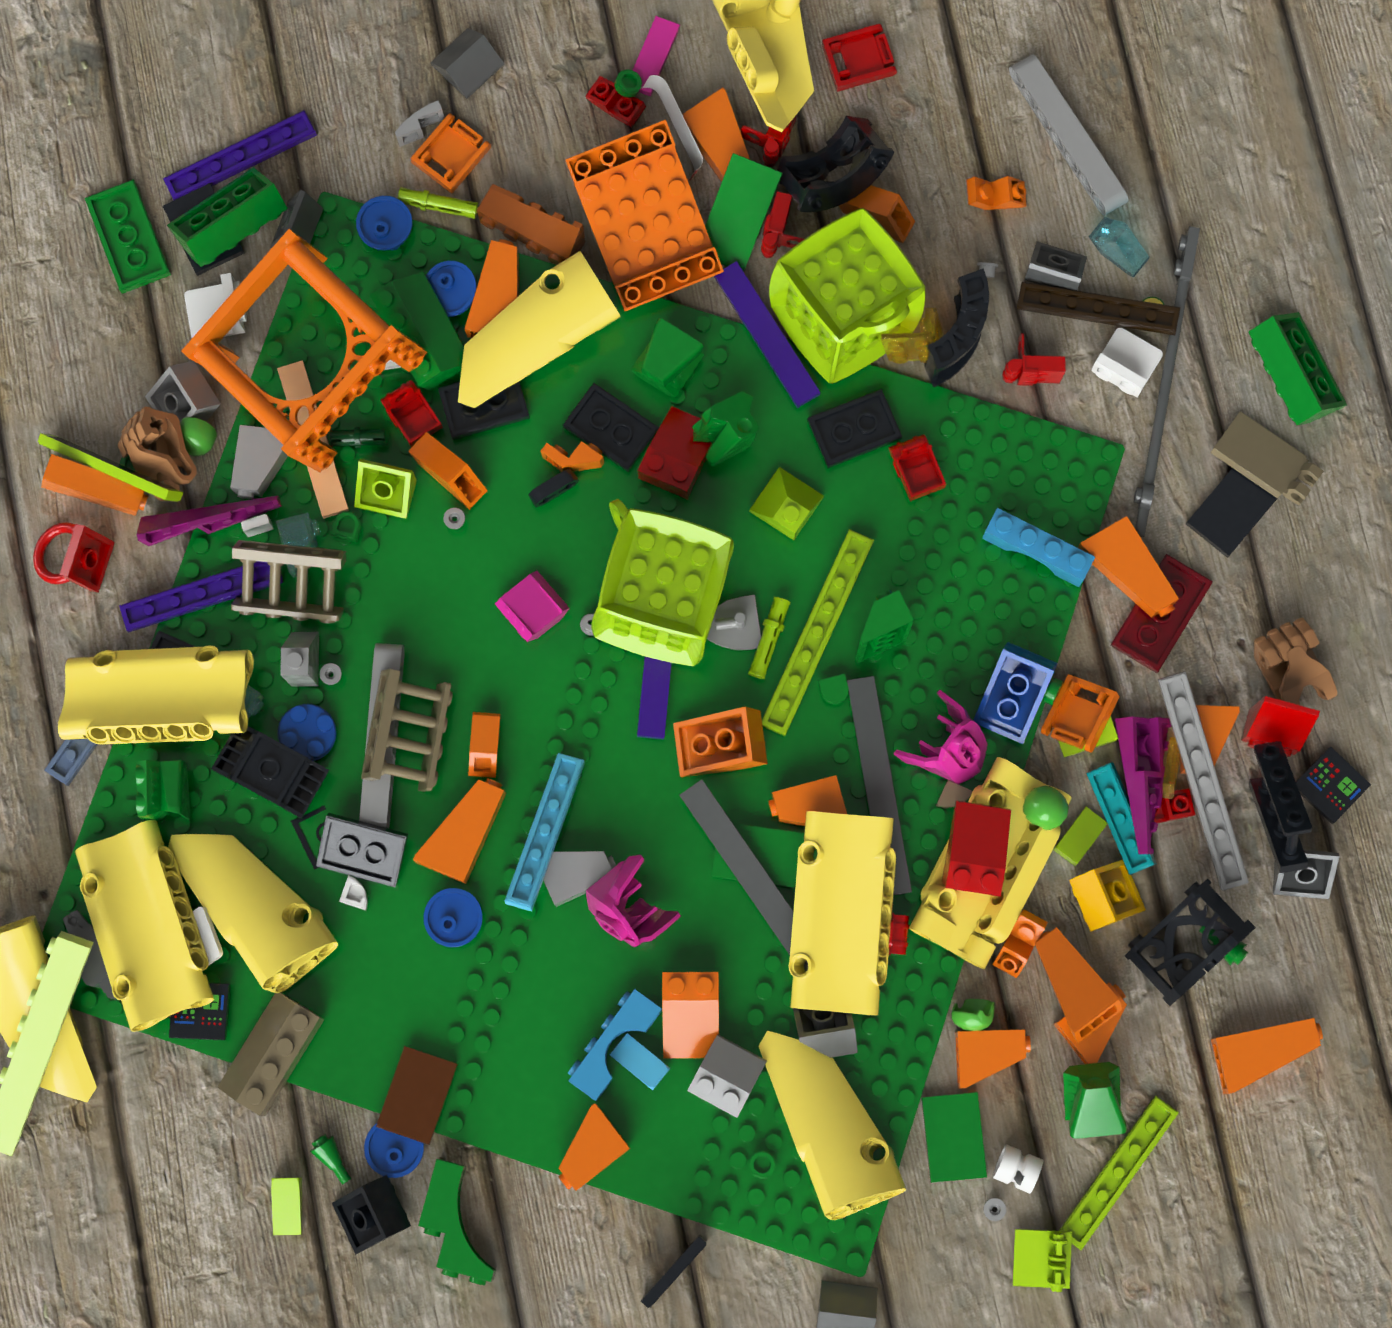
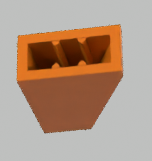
M872 185L855 198L839 205L844 214H849L860 208L866 209L889 235L900 243H904L916 222L899 194Z
M426 432L408 451L427 473L469 510L488 491L467 463Z
M1196 705L1214 766L1240 712L1239 706ZM1180 756V774H1186Z
M836 775L772 792L773 800L768 801L772 817L777 816L778 821L781 823L805 826L806 811L847 814Z
M1110 982L1106 983L1119 998L1123 1010L1081 1042L1077 1043L1074 1039L1065 1016L1054 1023V1026L1084 1064L1098 1062L1127 1006L1123 1000L1126 996L1116 984L1112 986Z
M1025 1029L955 1032L958 1089L967 1088L1025 1059L1026 1053L1031 1051L1030 1036H1025Z
M597 1103L590 1107L559 1166L562 1174L558 1177L568 1190L572 1187L575 1191L579 1190L631 1149Z

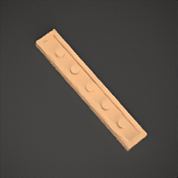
M303 360L277 368L286 400H301L314 395ZM306 406L301 407L297 414V420L300 425L309 417V411ZM326 435L319 438V440L329 445ZM334 460L327 469L321 472L307 466L323 519L349 511Z

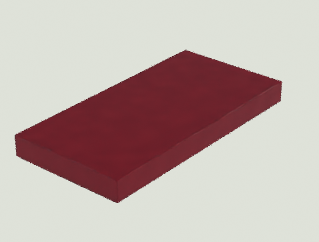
M1168 554L1162 559L1159 568L1179 598L1173 605L1175 609L1163 617L1157 614L1151 618L1135 604L1110 645L1155 673H1158L1213 583L1210 579Z

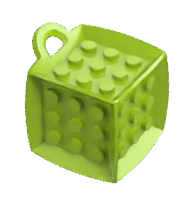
M864 208L857 209L829 223L789 250L776 262L769 285L771 308L781 325L809 363L828 383L832 384L873 363L913 333L922 317L926 297L925 285L909 259L882 225Z
M620 499L611 501L609 507L618 528V533L607 563L598 607L591 623L594 637L621 649L653 659L688 666L697 665L703 657L705 642L724 587L729 562L734 549L732 538L680 518L645 510L627 509Z

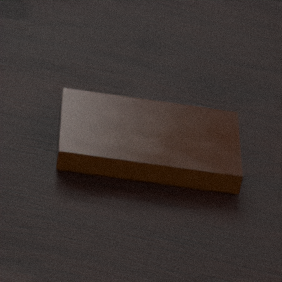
M404 1046L376 1127L430 1145L458 1064Z

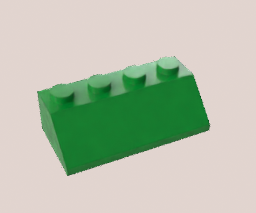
M253 167L167 226L191 259L202 267L215 261L217 256L224 251L236 247L238 242L248 235L257 233L260 227L267 222L279 218L282 212L288 208L274 183Z
M424 272L393 280L370 294L382 319L389 326H394L427 351L422 363L417 368L411 370L418 386L430 391L461 371L464 344Z
M1299 312L1274 315L1248 332L1252 338L1251 343L1254 349L1259 352L1264 362V369L1271 375L1276 385L1277 394L1283 398L1288 408V415L1297 426L1311 423L1347 406Z
M887 590L876 596L877 600L873 602L860 638L855 657L857 664L907 641L914 619L900 590L893 593L891 590Z

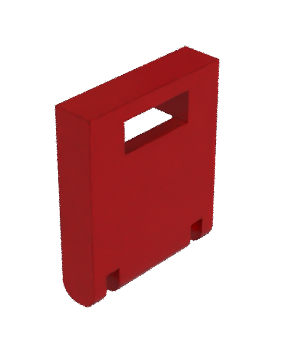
M875 24L822 40V48L837 92L897 74L896 67L892 66L894 59L885 33L877 35L883 32L881 24ZM841 53L846 70L839 73L833 55Z

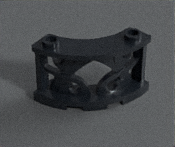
M846 116L836 133L826 141L827 146L815 153L812 150L801 155L782 156L777 171L783 173L779 184L784 185L799 204L797 208L800 212L824 211L850 201L872 185L888 166L894 151L892 148H888L871 128L872 123L869 119ZM852 163L849 173L836 181H824L829 172L838 166H846Z
M984 268L958 277L957 281L960 290L958 295L954 296L956 322L943 337L927 347L929 356L924 363V367L933 387L943 384L960 372L977 348L987 318L989 304V287Z
M1206 879L1201 885L1197 881L1184 892L1187 897L1144 938L1139 934L1128 944L1131 950L1125 957L1128 960L1130 959L1164 995L1162 999L1169 1006L1175 1003L1206 974L1203 969L1209 972L1256 928L1249 920L1244 922L1210 886L1212 882L1209 879ZM1200 897L1206 902L1203 910L1198 909L1196 906V902ZM1188 906L1191 915L1178 916ZM1208 906L1215 912L1212 918L1206 917L1209 912ZM1220 917L1224 923L1217 921ZM1199 925L1206 927L1202 934V946L1208 955L1205 959L1193 952H1183L1176 956L1174 955V940L1177 926ZM1166 927L1164 940L1155 937ZM1211 929L1216 930L1212 936H1217L1219 939V943L1216 945L1211 944L1208 939ZM1153 945L1157 949L1156 954L1151 955L1150 958L1158 959L1164 956V963L1153 967L1141 955V952L1148 946ZM1189 959L1192 962V967L1186 970L1183 967V963L1177 966L1176 961ZM1166 968L1167 975L1173 988L1158 973V971Z

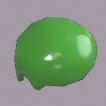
M186 417L182 419L180 425L188 454L191 456L207 454L213 448L217 438V432L214 427L198 418Z
M1050 786L1033 788L1026 796L1023 804V813L1026 815V819L1033 825H1037L1045 830H1051L1060 826L1067 818L1069 810L1066 798L1058 790Z
M966 999L961 1008H958L957 1003L954 1004L951 1018L955 1025L965 1031L986 1030L993 1022L995 1003L984 999Z

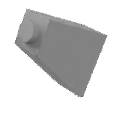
M240 425L230 488L237 494V497L242 499H253L254 496L262 497L288 457L281 450L284 445L264 427Z
M291 632L281 647V676L291 687L319 685V632Z
M604 851L553 852L543 881L554 905L558 907L586 894V890L612 870L616 864L612 856L606 857Z

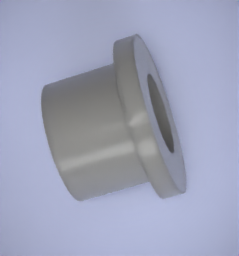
M977 263V266H980L979 270L984 268L987 278H995V268L998 267V264Z
M450 508L445 512L443 520L448 528L459 529L465 522V515L459 508Z
M587 614L581 619L580 627L586 635H593L591 625L588 623L592 622L594 614Z
M334 663L325 664L320 670V679L327 685H334L341 679V669Z
M991 1198L984 1204L983 1211L989 1220L999 1221L1006 1214V1206L1002 1200ZM993 1207H996L995 1212L992 1211Z

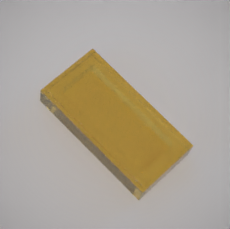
M1170 737L1163 779V798L1173 799L1175 794L1180 753L1175 737Z

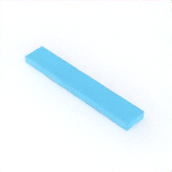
M561 753L557 754L507 892L505 904L532 912L585 764L583 759Z

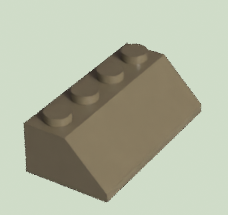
M275 993L224 1075L218 1088L257 1115L266 1116L325 1019L283 993Z

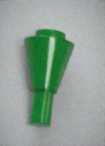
M1202 926L1199 932L1203 934L1206 927ZM1211 929L1208 939L1216 945L1219 943V939L1217 936H1212L1216 930ZM1240 942L1224 957L1230 966L1233 963L1239 965L1248 954L1245 950L1247 944Z
M324 1134L311 1143L314 1148L310 1152L330 1170H333L342 1185L351 1179L342 1164L333 1135L327 1137Z

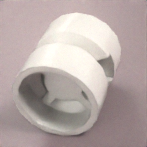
M1006 1144L996 1164L993 1178L1006 1184L1014 1182L1015 1188L1030 1194L1041 1172L1043 1159L1031 1154L1022 1156L1021 1150Z

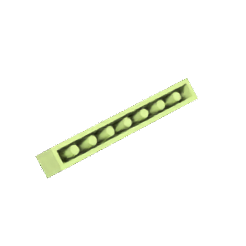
M63 931L60 932L57 938L52 937L46 951V953L51 954L48 963H42L36 979L41 980L38 990L32 989L27 1001V1005L31 1006L28 1016H22L17 1031L21 1032L18 1042H12L7 1057L12 1058L8 1068L3 1067L0 1073V1084H2L0 1089L1 1153L12 1156L18 1146L94 943L92 941Z

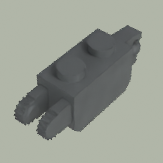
M76 910L63 918L68 933L94 942L81 977L86 985L101 988L108 998L116 1001L117 999L112 993V987L93 926L80 911Z

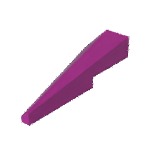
M271 496L144 516L140 519L136 535L138 541L147 546H152L196 528L211 534L279 508L282 505L279 496Z
M1134 716L1115 718L1138 854H1154V849L1151 848L1152 833L1156 832L1158 828L1154 818L1156 809L1161 807L1167 769L1163 765L1165 751L1170 750V742L1166 741L1168 728L1172 727L1170 719Z

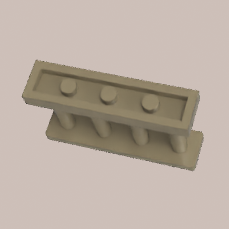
M238 540L233 546L232 559H240L243 563L242 597L235 598L231 604V610L239 611L242 615L262 613L270 618L291 616L294 620L305 621L310 618L319 619L322 623H334L340 620L344 608L334 607L335 571L341 570L345 564L346 551ZM257 561L267 562L270 565L269 600L253 598L254 563ZM284 564H291L297 568L296 603L280 601L281 566ZM311 567H320L324 571L323 605L307 604L308 569Z
M383 670L380 673L361 779L369 781L380 780L381 776L388 774L419 781L418 791H431L438 779L436 766L437 760L441 758L443 751L441 744L442 733L446 731L448 719L445 716L447 707L452 701L451 683L437 684L436 690L402 682L399 679L400 671ZM403 693L433 700L431 717L397 709L394 705L396 695ZM398 720L429 727L426 743L392 736L389 732L391 722ZM393 747L424 754L421 770L387 763L384 760L386 749Z

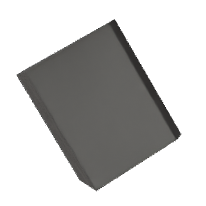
M469 28L430 62L466 99L504 65V62L486 37Z
M299 190L288 200L286 205L288 209L282 215L270 248L278 242L288 229L295 232L308 243L311 242L323 208L305 191Z
M1036 241L1024 280L1040 285L1077 290L1082 279L1087 256Z
M1304 850L1308 860V868L1286 873H1279L1276 861H1274V895L1329 899L1340 857L1339 853Z
M821 1280L816 1328H875L878 1288Z

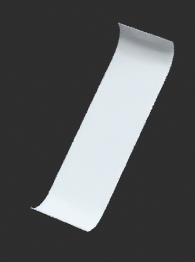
M651 75L643 88H651L659 94L694 166V173L688 180L690 181L703 163L702 154L667 82L660 76Z

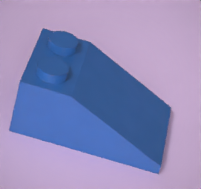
M1007 642L973 721L979 726L1023 744L1058 663Z

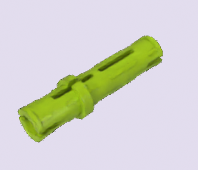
M404 187L399 189L398 199L405 205L418 207L421 211H427V209L476 219L478 202L440 196L430 193L429 190L422 192Z
M774 597L768 618L764 619L763 633L748 672L749 675L765 679L777 639L785 627L783 622L791 603L790 601Z

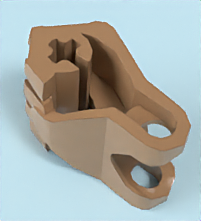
M143 407L141 411L136 412L128 420L122 429L118 448L123 458L128 455L130 456V460L137 472L159 482L163 481L166 485L177 490L180 489V485L189 484L197 475L196 466L185 448L180 421L175 414ZM178 467H182L187 475L182 474ZM155 496L160 501H168Z
M1304 618L1295 620L1293 626L1290 622L1281 625L1279 630L1275 628L1268 631L1266 634L1267 639L1265 636H1261L1254 640V659L1276 699L1300 705L1299 698L1303 688L1307 685H1312L1318 696L1322 699L1331 700L1337 696L1338 692L1329 670L1319 663L1312 651L1320 642L1314 630Z

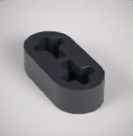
M567 469L534 488L528 496L535 507H540L574 487L579 482V479L572 469Z

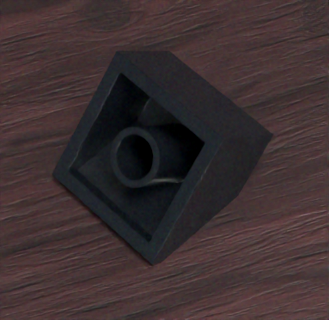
M387 1175L357 1188L332 1203L355 1255L411 1226L407 1214L395 1193L394 1186Z

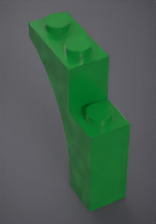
M436 1159L418 1226L425 1228L423 1233L440 1237L441 1232L445 1233L436 1265L437 1268L443 1269L441 1274L453 1278H458L459 1274L470 1276L469 1282L485 1286L486 1281L492 1282L494 1280L496 1269L489 1265L474 1249L463 1225L460 1195L466 1166Z

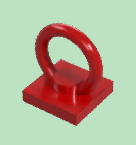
M69 522L55 524L48 528L36 543L33 553L35 571L47 583L64 584L71 581L89 591L99 593L115 542L84 525ZM62 533H70L72 537L59 574H54L48 571L45 566V550L54 537Z

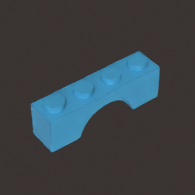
M999 508L996 509L982 538L1006 551L1019 552L1039 561L1048 567L1055 576L1077 587H1080L1095 559V556Z
M636 989L632 993L627 991L617 1004L621 1007L615 1016L610 1014L601 1026L605 1031L599 1039L592 1038L584 1050L588 1053L582 1062L577 1060L568 1072L571 1076L568 1081L596 1102L613 1080L606 1061L607 1051L613 1040L629 1031L646 1033L662 1012V1008Z

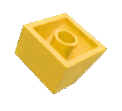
M1123 860L1093 869L1069 880L1073 894L1077 898L1084 921L1087 923L1090 932L1146 910L1134 880L1129 875Z

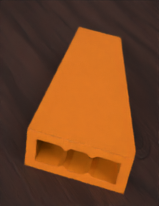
M723 87L682 114L703 158L721 182L733 153L750 159L729 98Z
M500 239L499 242L494 240L490 242L465 326V332L469 338L474 337L519 296V254L517 246H514L510 241Z
M54 454L50 456L41 488L136 516L138 509L144 510L148 495H145L144 491L94 468Z
M1127 516L1079 544V549L1095 556L1092 565L1151 618L1157 614L1163 617L1175 609L1173 605L1179 600L1178 596Z
M487 778L486 782L478 780L415 854L413 861L467 884L506 796L505 791L501 789L502 784Z
M1057 927L1052 931H1046L1035 943L1037 952L1073 1037L1079 1043L1123 1010L1120 1000Z
M1311 1018L1211 1039L1223 1094L1235 1093L1321 1046L1320 1040L1323 1039L1320 1024L1315 1023V1019Z

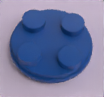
M378 196L370 199L361 207L356 218V228L361 240L369 247L377 250H397L407 240L412 230V216L408 207L401 200L391 196Z
M444 261L430 269L426 276L447 315L453 317L465 312L472 305L477 289V282L473 272L466 265L457 261Z
M302 704L291 708L284 714L278 726L279 743L312 761L323 758L332 749L336 740V726L331 715L323 708L313 704Z
M449 888L436 893L429 900L424 910V926L428 935L435 942L446 947H460L469 943L477 936L482 926L483 914L479 902L472 894L462 889Z
M376 1123L368 1132L364 1144V1153L369 1166L376 1173L382 1176L387 1175L388 1178H399L408 1175L419 1165L424 1153V1143L378 1128Z

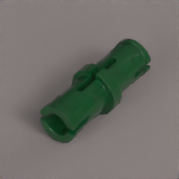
M354 427V430H330L331 447L355 446V448H361V446L365 445L385 446V429H360V427Z

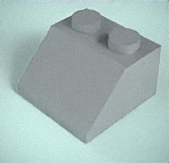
M194 361L169 366L145 396L153 409L173 413L180 422L186 417L206 421L221 405Z
M717 1034L687 1091L737 1118L767 1060Z

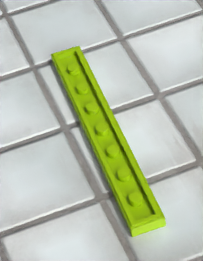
M849 529L762 719L763 727L786 736L873 545V539Z

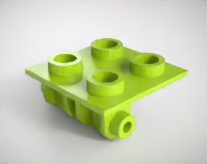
M1015 1229L1013 1286L1051 1288L1053 1292H1062L1063 1288L1070 1289L1072 1231Z

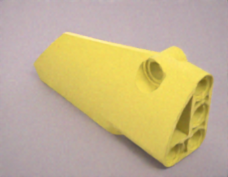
M712 0L728 32V48L765 124L782 132L814 92L799 5L801 0Z
M581 251L550 270L545 271L539 279L464 345L458 396L459 403L476 408L504 389L514 385L569 351L581 340L621 317ZM549 275H557L559 277L560 284L556 289H548L546 287L545 280Z
M220 834L171 835L168 848L175 856L180 873L201 905L207 909L209 917L228 943L235 946L263 989L274 993H281L289 989L338 947V942L323 922L322 913L306 903L235 836ZM309 913L308 920L303 923L305 914Z
M35 915L0 927V1033L9 1048L13 1041L18 1042L21 1032H18L17 1028L22 1016H28L31 1006L27 1005L28 998L32 989L38 990L41 980L36 979L42 963L47 964L49 960L44 948L45 940ZM69 1007L40 1087L88 1102L97 1085L83 1050V1042Z
M767 1031L758 1047L763 1059L767 1060L765 1066L801 1160L806 1164L824 1215L830 1220L841 1219L905 1192L906 1187L896 1164L892 1148L882 1137L833 1057L830 1058L810 1048L798 1039ZM881 1147L885 1148V1156L881 1160H874V1151Z

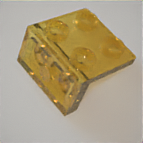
M925 308V318L920 319V333L881 334V341L889 361L899 364L906 363L907 361L927 363L929 356L928 345L943 337V329L937 309Z

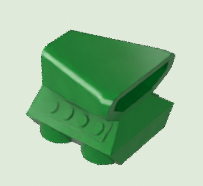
M659 318L655 324L650 342L631 370L637 377L670 397H676L704 356V353H702L704 346L700 341L666 320Z
M741 391L711 406L701 415L702 419L692 426L693 441L711 442L706 453L709 465L715 466L747 450L752 445L759 429L757 422L749 412L753 396Z
M138 761L135 773L137 784L136 810L138 817L144 821L156 820L157 822L166 815L191 820L187 763L184 761Z
M1111 1062L1069 1066L1063 1072L1065 1120H1070V1136L1074 1139L1126 1133V1122L1121 1111L1120 1067Z

